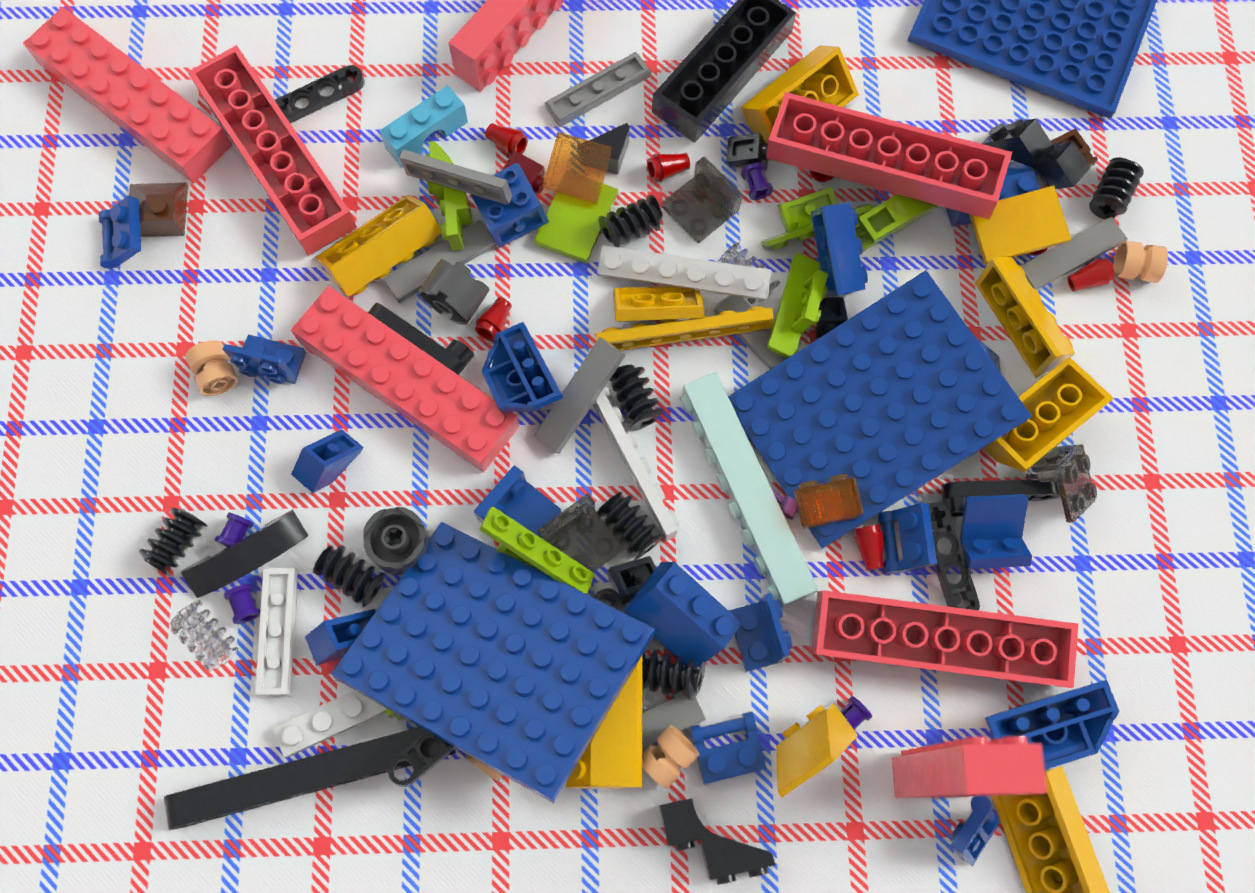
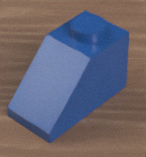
M341 429L302 448L291 475L314 493L333 483L362 452L364 447Z
M375 609L323 621L307 634L305 639L316 666L342 659L375 614Z

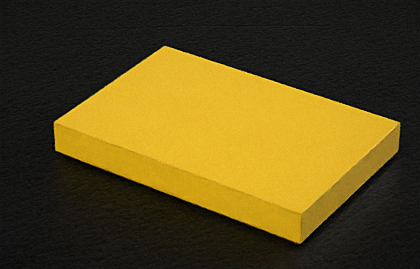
M1054 186L998 200L990 219L969 214L985 265L996 256L1016 257L1068 243L1071 240Z
M673 286L613 289L615 321L704 318V304L699 290Z

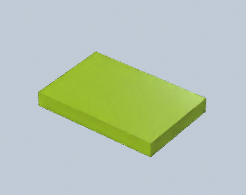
M566 170L546 214L549 222L540 227L534 244L587 264L602 231L598 221L599 216L606 217L607 213L611 211L618 196V189Z

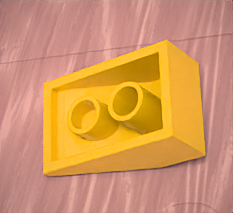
M835 703L826 709L821 704L806 715L809 719L806 724L800 727L796 722L781 733L785 739L776 746L777 790L781 798L833 763L858 736Z

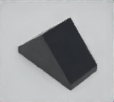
M628 123L578 145V161L580 164L618 175L629 144L630 127Z
M651 556L616 565L608 569V579L613 589L619 593L622 605L632 600L656 569Z

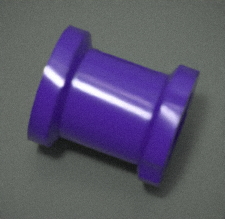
M761 162L746 166L741 173L742 178L747 181L750 189L748 194L752 200L763 199L773 192V186L771 183H768L764 173L765 165Z
M230 512L226 516L228 521L221 535L216 536L214 541L226 547L242 540L248 528H252L254 525L251 521Z
M250 584L236 586L224 593V598L229 600L234 614L232 618L233 624H243L260 616V609L256 608L251 595L253 589Z
M851 696L848 699L849 704L840 712L855 730L864 720L869 721L872 715L857 698Z

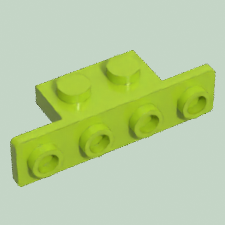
M827 187L777 205L785 233L761 241L762 247L771 246L772 250L788 246L787 240L797 237L798 241L813 237L814 230L810 212L822 206L837 204L833 187ZM872 204L855 207L857 218L873 209Z
M797 252L793 256L767 344V349L786 358L796 353L801 334L808 327L814 326L818 322L821 315L819 305L828 290V287L825 286L828 273L820 270L819 262Z
M491 507L488 510L479 529L500 543L496 550L497 552L505 553L549 575L558 582L565 583L585 594L588 593L594 577L592 571L495 507Z

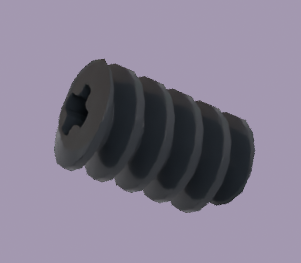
M1123 157L1111 159L1089 203L1091 212L1101 219L1115 218L1116 215L1124 214L1127 211V205L1131 202L1132 196L1136 192L1140 178L1144 174L1142 166Z
M649 195L646 200L642 198L637 200L636 204L630 203L626 208H618L616 213L611 211L607 213L606 217L599 216L598 221L605 238L612 242L615 247L619 248V238H622L628 244L630 243L629 234H632L636 240L640 239V229H642L645 235H649V225H652L656 231L660 230L659 221L662 219V211L657 199L653 195Z
M632 364L618 367L609 381L613 382V391L618 392L616 398L617 401L622 403V412L627 413L625 420L631 424L630 431H637L654 423L657 417L663 414V410H653L652 407L659 402L657 398L648 399L654 393V389H644V386L650 381L648 377L639 378L645 372V368H635Z
M619 492L607 500L598 509L597 514L600 517L607 516L605 519L606 526L615 525L612 529V534L614 536L622 535L619 543L623 546L630 544L627 548L628 555L637 554L636 560L653 549L663 535L661 533L652 536L651 533L655 528V524L644 526L648 515L645 514L637 517L636 514L641 506L630 507L629 504L633 496L630 495L623 498L621 496L623 492Z
M174 507L170 509V512L175 519L163 518L162 520L167 529L156 528L154 530L160 539H147V543L152 549L139 550L144 561L169 577L171 575L166 567L177 568L179 566L173 557L185 558L186 556L181 548L182 545L194 546L189 536L200 537L202 535L197 529V525L208 527L206 523L186 510Z
M332 545L327 547L315 562L313 573L317 576L322 575L324 581L327 583L332 582L335 589H342V593L345 596H352V600L355 603H362V607H366L381 589L385 574L380 573L375 578L372 577L375 571L374 566H370L365 571L362 570L365 560L360 559L354 564L353 561L356 555L354 552L344 557L343 554L346 549L344 545L339 546L336 550L333 549Z
M646 650L642 655V689H645L649 684V689L652 692H657L661 687V691L665 695L670 694L673 690L675 697L680 698L686 691L688 700L693 701L696 698L704 679V661L699 669H695L694 659L690 658L685 667L682 664L681 656H678L674 664L670 663L669 653L665 654L662 661H658L657 651L654 650L650 658H646Z

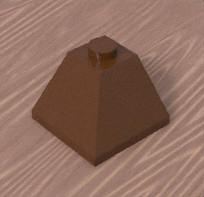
M186 182L130 184L129 196L139 199L141 237L185 236L188 184Z

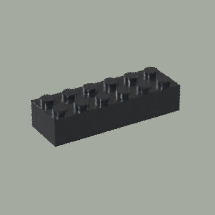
M737 0L654 92L652 113L696 143L792 33L796 12L779 0Z

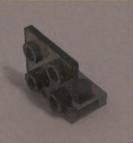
M704 156L695 164L694 177L662 202V208L696 243H700L739 212L743 194Z
M1083 444L1056 446L1025 471L1026 479H1039L1040 482L1057 480L1067 523H1074L1096 500L1097 488L1091 480L1089 472L1091 466L1090 458L1085 454Z
M588 493L538 529L540 538L593 573L624 550V546L619 543L618 538L612 534L610 528L605 525L603 519L595 511V502Z

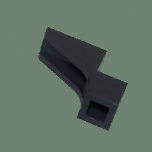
M1036 118L1025 121L1020 119L1007 125L999 124L989 131V136L982 143L1012 152L1010 160L1034 168L1055 189L1074 187L1091 169L1074 141L1052 144Z
M692 798L659 805L667 845H675L676 851L695 847L694 840L699 839L707 877L709 880L716 879L717 885L736 881L735 874L748 872L749 877L768 874L767 867L775 865L774 857L769 851L710 832L698 818Z

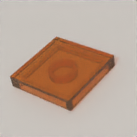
M558 132L542 187L597 204L613 148Z

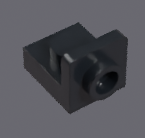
M760 133L729 137L726 162L730 167L761 162L765 165L766 171L768 160H770L767 159L768 143H766Z
M824 297L820 302L819 310H821V315L817 322L816 340L848 320L844 297Z

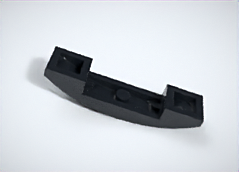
M292 509L265 524L264 528L211 557L207 556L182 570L181 574L195 596L199 598L258 569L309 535Z

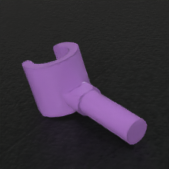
M772 489L777 502L781 504L780 508L784 517L793 520L798 507L796 500L791 497L784 498Z

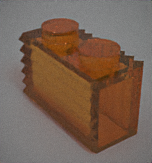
M848 474L830 477V482L818 485L817 480L807 481L799 484L800 489L794 490L803 529L864 516L856 477L849 478Z

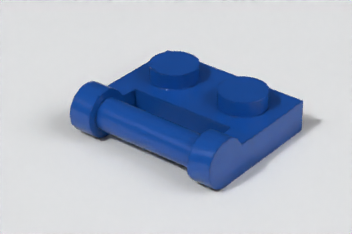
M127 196L111 209L99 211L98 216L99 222L102 224L103 254L100 256V265L108 269L116 268L141 251L139 199Z
M917 503L897 510L881 512L877 515L878 523L882 524V531H884L887 561L884 564L885 574H900L937 565L929 504ZM895 522H898L903 561L900 562L894 528Z
M752 712L743 713L740 718L700 727L699 724L690 726L693 744L700 754L697 760L703 784L767 769ZM742 730L746 731L747 740L711 749L705 748L704 740Z
M974 796L970 802L972 809L970 816L965 823L960 822L951 835L953 842L950 846L962 860L972 867L1000 823V817L992 809V803L987 796Z

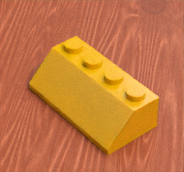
M819 45L740 108L750 130L754 134L760 133L766 143H768L785 92L840 107L847 105L859 93L840 46Z
M408 194L317 255L316 259L348 297L351 295L355 296L362 293L367 288V284L374 279H381L387 276L391 271L390 268L396 264L410 260L414 256V252L422 246L428 247L436 242L437 236L442 231L426 203Z
M996 256L992 258L975 282V285L1029 369L1037 378L1053 370L1066 358H1071L1075 354L1072 343L1068 337L1063 335L1057 326L1054 315L1047 311L1041 301L1039 292L1032 288L1026 279L1023 268L1017 265L1013 257Z
M1068 357L1018 397L1032 415L1031 419L983 449L996 462L1025 472L1114 398L1074 360Z
M642 656L567 780L566 788L595 790L642 787Z
M1063 766L1045 770L1047 789L1045 794L992 796L1026 893H1110Z

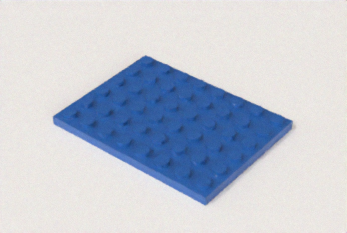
M925 0L907 41L1111 119L1117 109L1157 0Z
M927 270L728 396L746 434L786 495L796 500L798 505L797 512L821 549L829 546L1032 417Z
M441 522L429 538L427 552L423 554L415 566L404 572L331 675L334 679L554 804L655 635V629L565 583L556 581L549 575L505 553L497 552V549Z

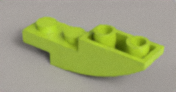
M435 141L429 142L430 154L425 156L454 164ZM427 181L429 194L435 195L436 201L440 205L441 214L445 216L446 223H441L443 240L449 241L452 251L464 250L462 225L473 224L472 212L466 192Z
M897 194L858 218V224L855 226L856 238L860 237L863 252H865L891 234L898 233L939 206Z

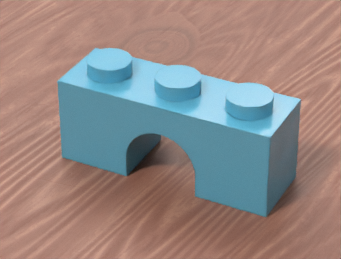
M447 85L379 130L386 150L403 167L399 159L403 150L421 155L424 153L422 148L423 142L431 133L440 130L447 137L467 124L468 119L465 105Z

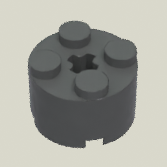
M441 259L437 262L418 292H421L420 297L432 309L440 314L444 311L452 315L450 320L453 322L467 325L490 289L483 282L470 276L471 270L464 264L456 262L455 265H451L449 262Z
M404 507L382 509L372 515L364 527V549L368 557L381 570L389 574L402 576L407 569L415 566L417 561L427 552L430 535L421 519L413 511ZM397 538L402 539V542L398 545L393 544L392 540Z

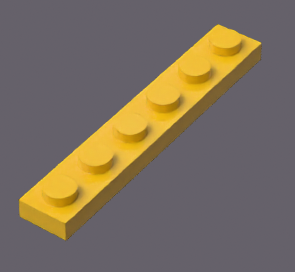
M755 306L745 312L723 311L718 316L706 317L704 315V318H690L683 321L666 319L661 321L660 324L648 326L646 323H639L631 326L629 329L622 330L616 327L606 328L601 333H596V338L598 340L601 337L618 350L623 351L772 329L774 318L772 308L764 309L762 306Z

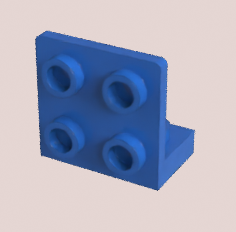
M515 163L492 175L507 180L513 196L509 205L471 194L499 248L549 222L519 163Z
M249 334L243 348L224 344L223 351L230 358V362L237 366L241 374L253 378L257 375L265 376L269 381L283 385L285 382L296 383L307 353L301 347Z
M515 465L474 510L477 520L482 523L488 510L491 507H495L540 538L562 513L557 505L526 481L524 472Z
M1026 494L976 496L965 499L960 544L969 569L1031 566L1032 554L1022 539L1028 505Z
M771 593L764 594L758 603L729 610L743 623L735 633V637L746 672L781 663L790 656L789 650L793 648L791 637L787 630L783 631L780 623V618H783L782 608L778 599L773 600Z

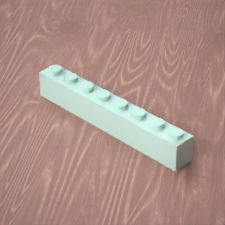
M717 372L685 384L682 396H680L681 405L686 413L690 412L694 420L692 428L697 439H703L706 446L704 454L710 466L714 465L719 474L716 476L718 486L722 492H727L731 500L728 506L735 520L739 519L743 526L741 535L746 546H752L754 550L756 569L760 575L765 574L769 583L766 586L767 592L772 594L773 600H779L781 608L813 596L819 589Z

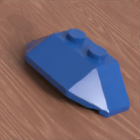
M524 322L496 333L494 345L488 353L482 373L500 412H534L561 400L563 396Z
M1103 680L985 717L993 739L1026 736L1028 744H1042L1044 770L1097 754L1111 728L1113 720L1116 719L1119 713V708L1108 681Z

